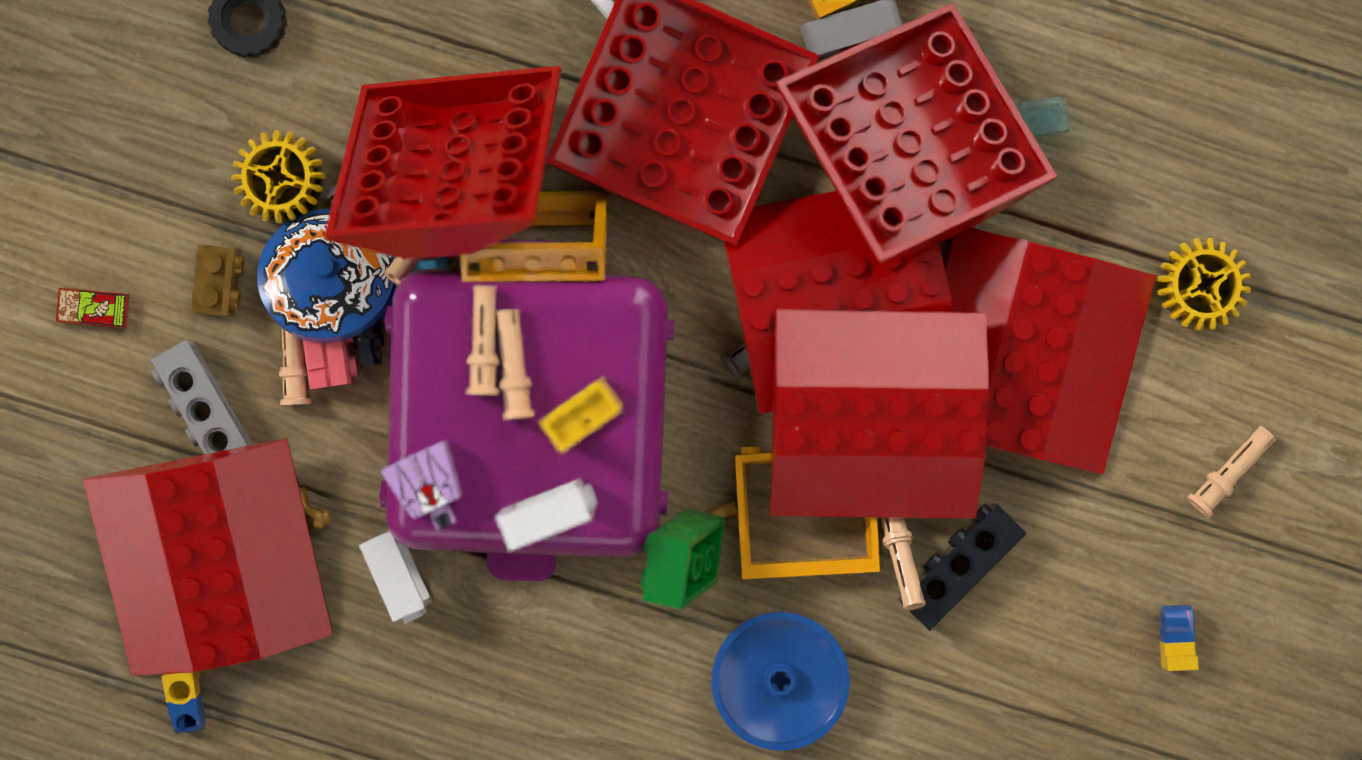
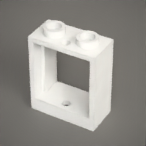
M582 478L505 507L501 509L496 519L507 547L511 551L591 520L598 502L591 484L584 486Z
M390 531L360 544L359 547L392 621L394 622L402 618L404 624L423 616L427 612L425 607L432 602V599L409 548L399 543Z

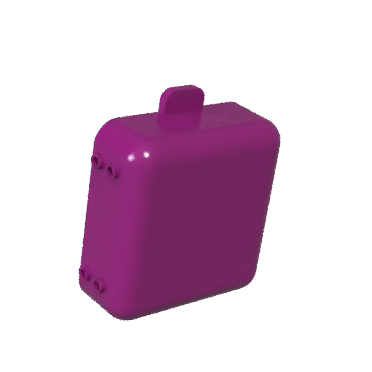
M503 239L498 243H560L568 241ZM587 261V264H597V261ZM422 269L407 275L397 286L392 306H387L385 317L386 333L391 334L387 466L447 439L462 496L448 503L457 522L437 531L429 512L413 519L388 482L382 480L379 493L380 507L386 508V522L393 537L402 545L417 550L487 552L488 570L495 578L500 580L544 581L553 574L556 568L557 555L626 558L644 552L647 536L659 528L660 515H667L668 491H661L667 341H674L675 319H668V304L662 290L654 282L639 276L605 275V280L462 282L461 269ZM473 286L497 287L494 355H498L499 359L495 375V388L499 389V395L466 394V389L470 387L471 365L467 364V358H469V354H473ZM519 309L525 375L529 377L532 384L528 389L530 408L534 410L535 416L503 419L502 414L506 412L504 390L500 389L499 384L501 380H504L496 312ZM603 376L623 403L622 410L560 453L541 426V420ZM582 478L584 486L591 484L598 502L591 520L509 551L496 519L501 509Z

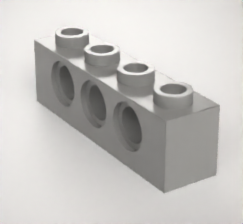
M185 340L151 359L155 367L151 370L152 375L160 387L165 386L172 397L168 399V402L176 416H183L188 425V428L185 429L186 434L195 447L199 445L204 454L220 451L213 445V436L218 431L223 432L228 439V444L224 450L253 445L193 340ZM184 372L190 373L194 381L192 388L188 391L182 390L179 386V377ZM202 401L206 402L211 410L209 418L205 421L200 420L196 415V407Z

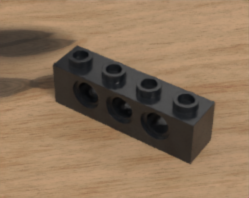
M985 503L977 510L976 518H972L975 522L966 531L963 528L957 530L947 541L950 547L942 555L936 552L923 565L926 571L919 577V582L926 605L909 611L929 631L1027 534L998 504L993 503L989 507ZM987 530L992 535V543L985 549H979L975 544V537L979 532ZM957 555H965L968 560L967 569L962 573H954L951 569V561ZM934 579H939L944 584L943 593L938 597H930L926 592L928 583ZM900 596L898 600L903 604L902 597Z

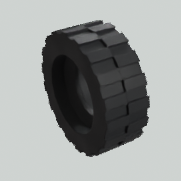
M213 0L208 8L209 19L207 20L208 25L211 27L212 31L210 32L213 38L224 49L239 57L258 58L259 55L270 53L271 49L276 48L280 44V39L284 38L286 33L284 30L285 25L287 26V18L285 17L287 12L281 0ZM244 2L257 4L264 13V24L261 30L250 36L237 33L231 24L233 10Z

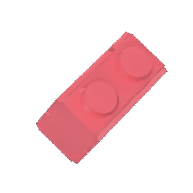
M353 337L330 343L303 340L310 389L354 384L353 376H359V367L356 355L350 356L349 342H353Z

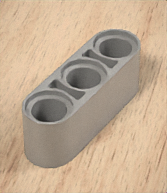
M881 0L805 23L800 26L806 49L818 54L819 58L846 51L903 24L896 0Z

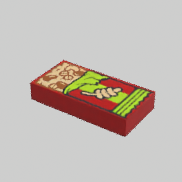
M59 288L56 322L127 328L130 294Z

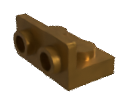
M197 244L191 303L192 313L234 317V311L239 310L241 305V290H237L238 276H243L245 268V257L240 255L241 249Z

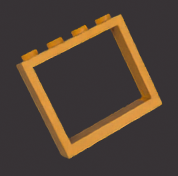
M607 191L540 192L535 223L532 225H594L593 242L495 243L475 254L461 255L462 282L605 280L608 224ZM591 211H595V217H590ZM587 261H597L598 269H587ZM472 262H480V270H471Z
M762 446L741 447L742 454H734L742 579L880 572L877 517H864L866 556L751 562L746 464L770 463L771 452L762 453Z

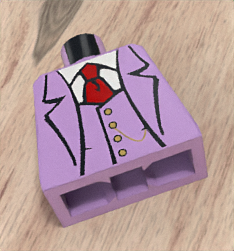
M447 439L380 470L413 519L429 512L437 531L457 522L448 503L462 496V491Z

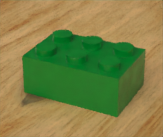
M686 509L647 536L644 544V554L647 555V563L640 577V588L643 589L642 601L682 610L717 583L725 517Z

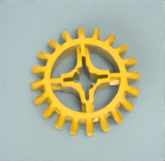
M274 130L272 141H270L269 136L265 132L260 133L261 145L254 139L248 140V144L253 150L250 153L242 148L239 150L238 153L246 159L244 163L239 161L233 162V166L242 169L241 174H233L231 176L232 181L242 182L241 186L233 190L236 195L247 194L241 199V206L246 207L254 203L250 209L252 216H257L263 209V221L269 222L274 213L276 223L282 224L284 221V213H287L290 221L296 220L295 209L297 208L302 214L306 215L309 210L304 203L306 201L313 205L318 203V200L311 196L312 191L314 190L318 193H323L324 191L323 187L315 184V180L325 179V173L314 171V169L323 165V161L321 159L310 160L317 150L314 147H310L303 151L307 140L301 137L294 144L295 134L292 132H288L284 141H282V134L279 130ZM281 149L280 154L276 155L272 164L268 166L256 165L258 160L266 153ZM291 152H294L301 160L305 171V179L292 174L290 169L292 161L289 160ZM281 168V173L294 181L284 180L283 183L279 181V185L276 186V181L263 173L268 172L272 174L274 171L278 173V169ZM253 175L263 178L266 183L265 194H267L265 202L257 195L254 189ZM291 187L301 189L293 200L276 205L277 199H281L286 189Z
M1196 238L1191 242V249L1186 243L1179 245L1181 255L1175 251L1168 253L1169 259L1174 263L1173 265L1166 262L1161 264L1160 267L1169 273L1168 276H1157V282L1166 283V288L1157 290L1158 296L1168 294L1169 300L1164 301L1161 306L1164 309L1171 306L1175 307L1170 314L1171 319H1177L1183 314L1181 326L1188 327L1194 319V330H1202L1204 322L1208 330H1215L1217 325L1216 319L1222 326H1226L1229 324L1227 314L1233 318H1237L1240 315L1238 309L1234 306L1235 304L1238 306L1247 305V301L1240 297V293L1251 292V287L1242 286V280L1250 279L1251 275L1250 273L1240 274L1239 269L1243 268L1246 262L1241 260L1234 263L1233 259L1238 254L1236 249L1224 254L1227 243L1220 242L1214 250L1213 238H1207L1203 247L1199 238ZM1205 256L1212 258L1220 263L1223 268L1218 271L1209 272L1203 264L1198 263L1195 257ZM1187 264L1188 269L1186 271L1189 275V282L1179 292V275L1184 265ZM1201 275L1202 279H1210L1217 277L1216 279L1210 281V284L1206 286V289L1208 291L1207 294L1206 290H1197L1191 292V290L1197 288V285L1201 283ZM1229 279L1228 295L1221 305L1219 302L1221 300L1219 286L1224 280ZM1197 296L1202 299L1205 305L1209 304L1212 312L1202 313L1195 311L1184 301Z

